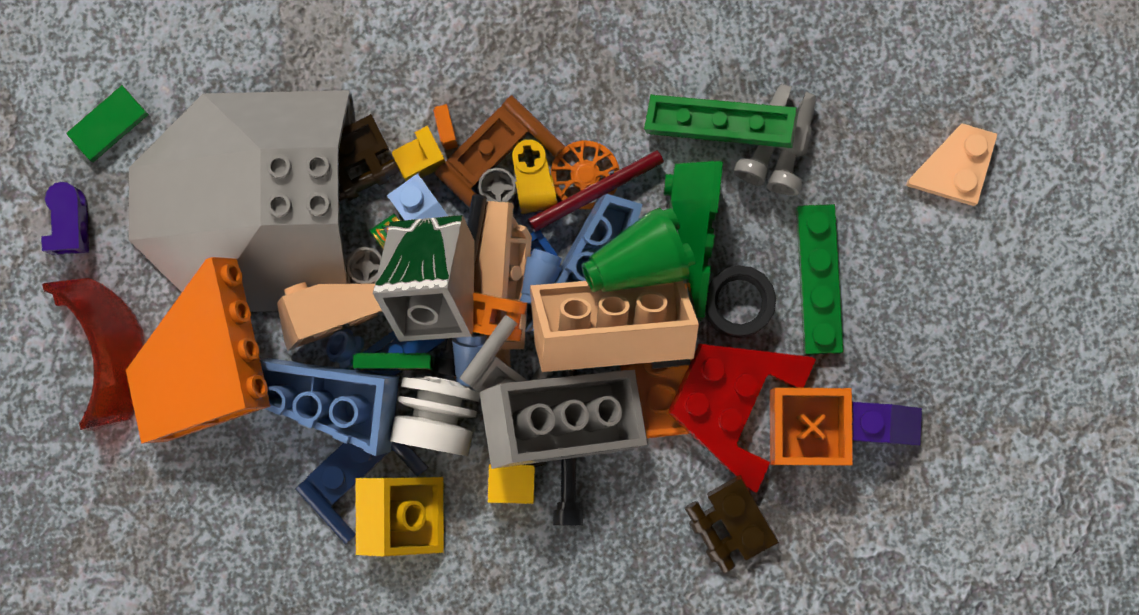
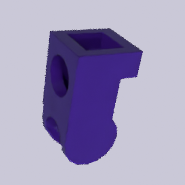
M67 182L54 183L48 188L45 195L46 205L51 210L52 235L41 236L42 251L51 255L89 253L86 197L80 189Z

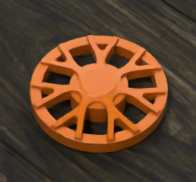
M588 140L573 142L565 146L553 161L551 174L555 193L563 201L568 198L564 193L572 184L581 191L598 182L600 176L607 177L609 172H617L619 165L612 152L602 144ZM580 147H581V151H580V152H577V151L575 150L576 148H580ZM584 147L596 149L593 161L583 159ZM570 151L579 160L574 166L569 165L563 159L564 155ZM599 151L603 153L602 156H598ZM607 157L612 167L600 171L596 163ZM561 161L564 166H558L559 162ZM556 171H571V180L557 182ZM559 185H565V188L561 191ZM617 188L607 194L614 195ZM596 202L589 203L579 209L590 210Z

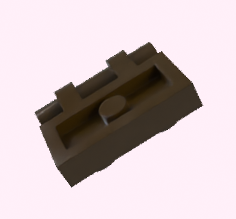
M372 114L343 128L339 148V202L347 198L351 201L359 197V192L375 184L381 186L389 182V177L400 172L395 159L381 165L377 158V155L389 150V147ZM367 162L370 171L351 180L347 171Z
M741 475L707 493L713 505L710 509L703 511L698 501H694L685 507L691 519L689 525L695 534H700L708 548L706 550L711 562L718 564L722 573L729 572L735 567L729 555L732 551L739 549L746 561L779 543L777 536ZM719 520H722L730 534L720 540L712 526Z

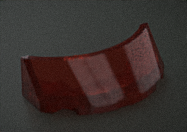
M91 278L43 283L44 292L53 295L55 305L58 307H68L75 315L91 347L94 366L93 388L87 410L84 412L81 422H79L80 430L95 431L129 421L135 412L126 369L145 344L142 334L143 329L136 315L122 298L102 283Z

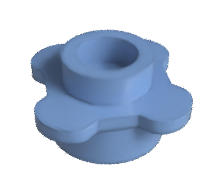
M349 328L335 332L330 337L326 347L330 361L338 362L340 368L349 369L353 364V355L361 352L364 339L360 336L355 337L353 331Z

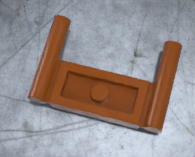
M511 95L445 163L437 168L434 174L470 208L472 195L476 194L472 188L479 184L482 174L488 169L495 168L526 137L528 132L554 157L560 154L565 146Z

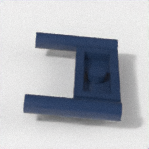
M392 442L391 451L393 450L417 477L421 476L429 468L409 445ZM343 443L307 476L308 478L295 488L300 496L345 545L356 536V533L332 506L356 485V478H363L390 452L374 456L353 444Z

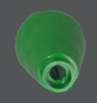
M657 208L649 211L589 257V261L582 264L584 277L592 292L599 290L609 292L688 279L689 267L695 265L696 261L689 244H682L677 232L680 229L679 221L672 208L666 210Z

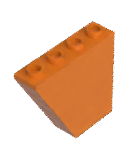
M221 257L206 259L126 369L141 444L168 442L270 407L267 393L268 387L262 371L259 347L255 340L251 312L247 305L242 283V272L237 259Z

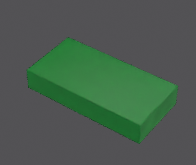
M121 85L66 134L83 154L94 163L149 114L130 92Z

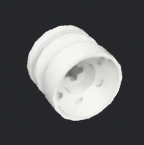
M403 377L401 387L416 390L417 396L416 399L399 396L398 402L413 408L414 411L412 416L394 417L390 441L468 456L473 432L458 426L457 423L458 418L476 417L477 411L461 408L462 400L479 402V392L461 385L460 382L437 377Z

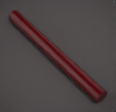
M656 150L528 219V223L531 229L537 232L663 164L664 160L660 152Z

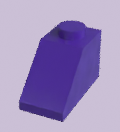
M852 402V442L920 446L922 408L894 404Z

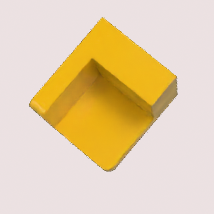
M428 125L414 132L417 139L392 151V155L405 181H408L417 173L420 178H423L435 172L439 166L446 162Z
M489 464L488 503L534 504L535 467L532 465H517L491 469V464Z

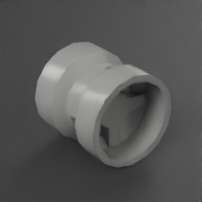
M495 167L488 169L482 174L478 185L480 195H485L487 201L514 203L517 189L514 177L509 171Z
M361 247L354 250L348 257L346 264L349 276L358 284H375L382 257L381 254L369 247Z

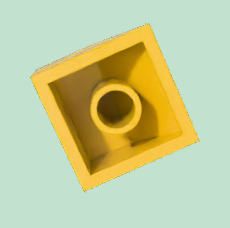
M443 477L356 478V555L399 556L444 553Z

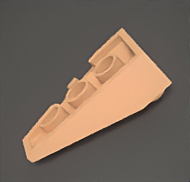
M306 282L286 288L284 290L286 295L280 298L277 306L287 351L333 335L334 332L343 328L342 325L356 326L378 316L377 313L382 312L373 295L375 284H317L307 287Z

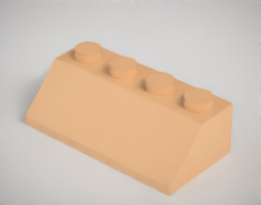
M587 281L530 285L534 340L542 372L694 359L699 323L683 281L603 292L602 290L592 292Z

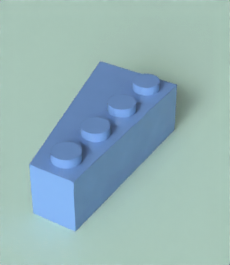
M605 194L598 198L560 267L562 271L555 283L586 281L582 264L589 261V257L639 220L643 204L610 194ZM533 318L525 333L534 335Z
M259 357L264 379L268 387L267 393L270 407L265 408L266 410L278 415L287 416L308 428L320 430L346 444H353L374 456L391 452L392 442L390 437L395 417L399 376Z

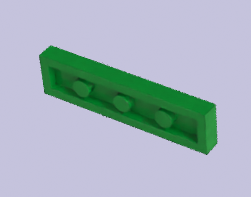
M650 94L644 130L650 135L793 148L799 112L797 107Z
M835 204L797 206L796 220L804 355L843 353Z

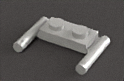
M505 315L459 379L477 392L498 384L527 381L495 356L518 323ZM539 367L530 380L549 379L554 371L542 372L541 367Z

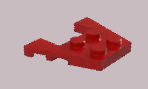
M699 344L695 351L694 359L691 360V365H689L668 413L702 446H705L725 468L736 477L741 475L750 491L757 493L770 465V461L738 447L737 442L766 377L769 375L794 388H804L816 359L809 356Z

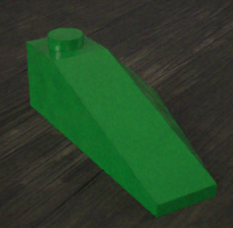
M721 161L675 164L673 174L665 175L663 196L670 197L669 208L673 209L678 218L680 229L677 232L682 244H689L696 261L695 265L689 267V277L685 281L689 299L698 321H702L705 317L710 277L708 260L711 258L715 234L714 228H712V221H715L716 213H718L723 162Z

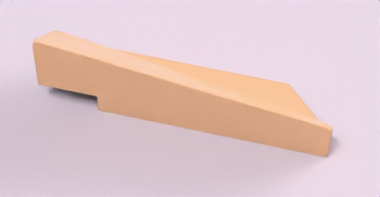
M487 201L474 268V292L520 301L526 258L531 256L532 236L526 226L518 225L513 216V203ZM527 308L526 314H521L519 328L523 329L521 341L507 339L495 355L510 368V349H524ZM497 311L495 324L500 323L506 315V311Z

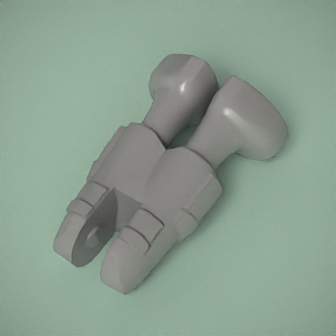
M780 84L770 105L787 106L792 86ZM806 91L797 110L799 113L793 148L758 145L750 159H741L736 162L734 174L752 185L762 186L768 172V164L773 150L778 148L781 152L775 169L770 176L767 189L785 195H799L803 185L801 179L794 175L793 167L795 158L804 156L807 152L812 132L810 125L815 109L816 95Z

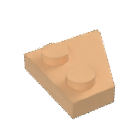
M963 123L960 124L907 180L906 186L971 206L977 205L997 133Z

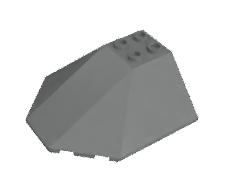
M350 91L203 93L129 167V241L181 292H183L206 259L210 257L237 259L242 272V283L250 312H277V302L282 296L286 295L284 290L299 283L306 282L307 287L317 284H352V278L346 272L339 223V148L343 128L351 124Z

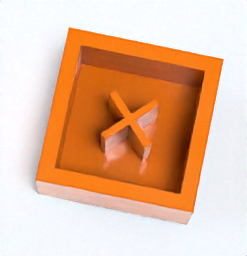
M852 388L770 389V465L853 466Z

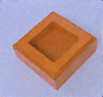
M444 104L434 107L433 112L443 148L448 150L458 147L448 105Z

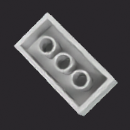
M635 370L498 384L479 392L491 469L621 452L648 445Z

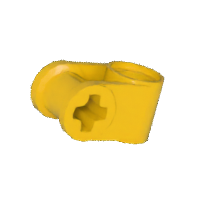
M535 140L519 142L513 150L512 160L517 180L515 184L521 214L546 210L557 204V198L545 150ZM531 149L533 155L539 154L540 158L534 160L533 167H527L524 161L519 162V158L524 157V150Z

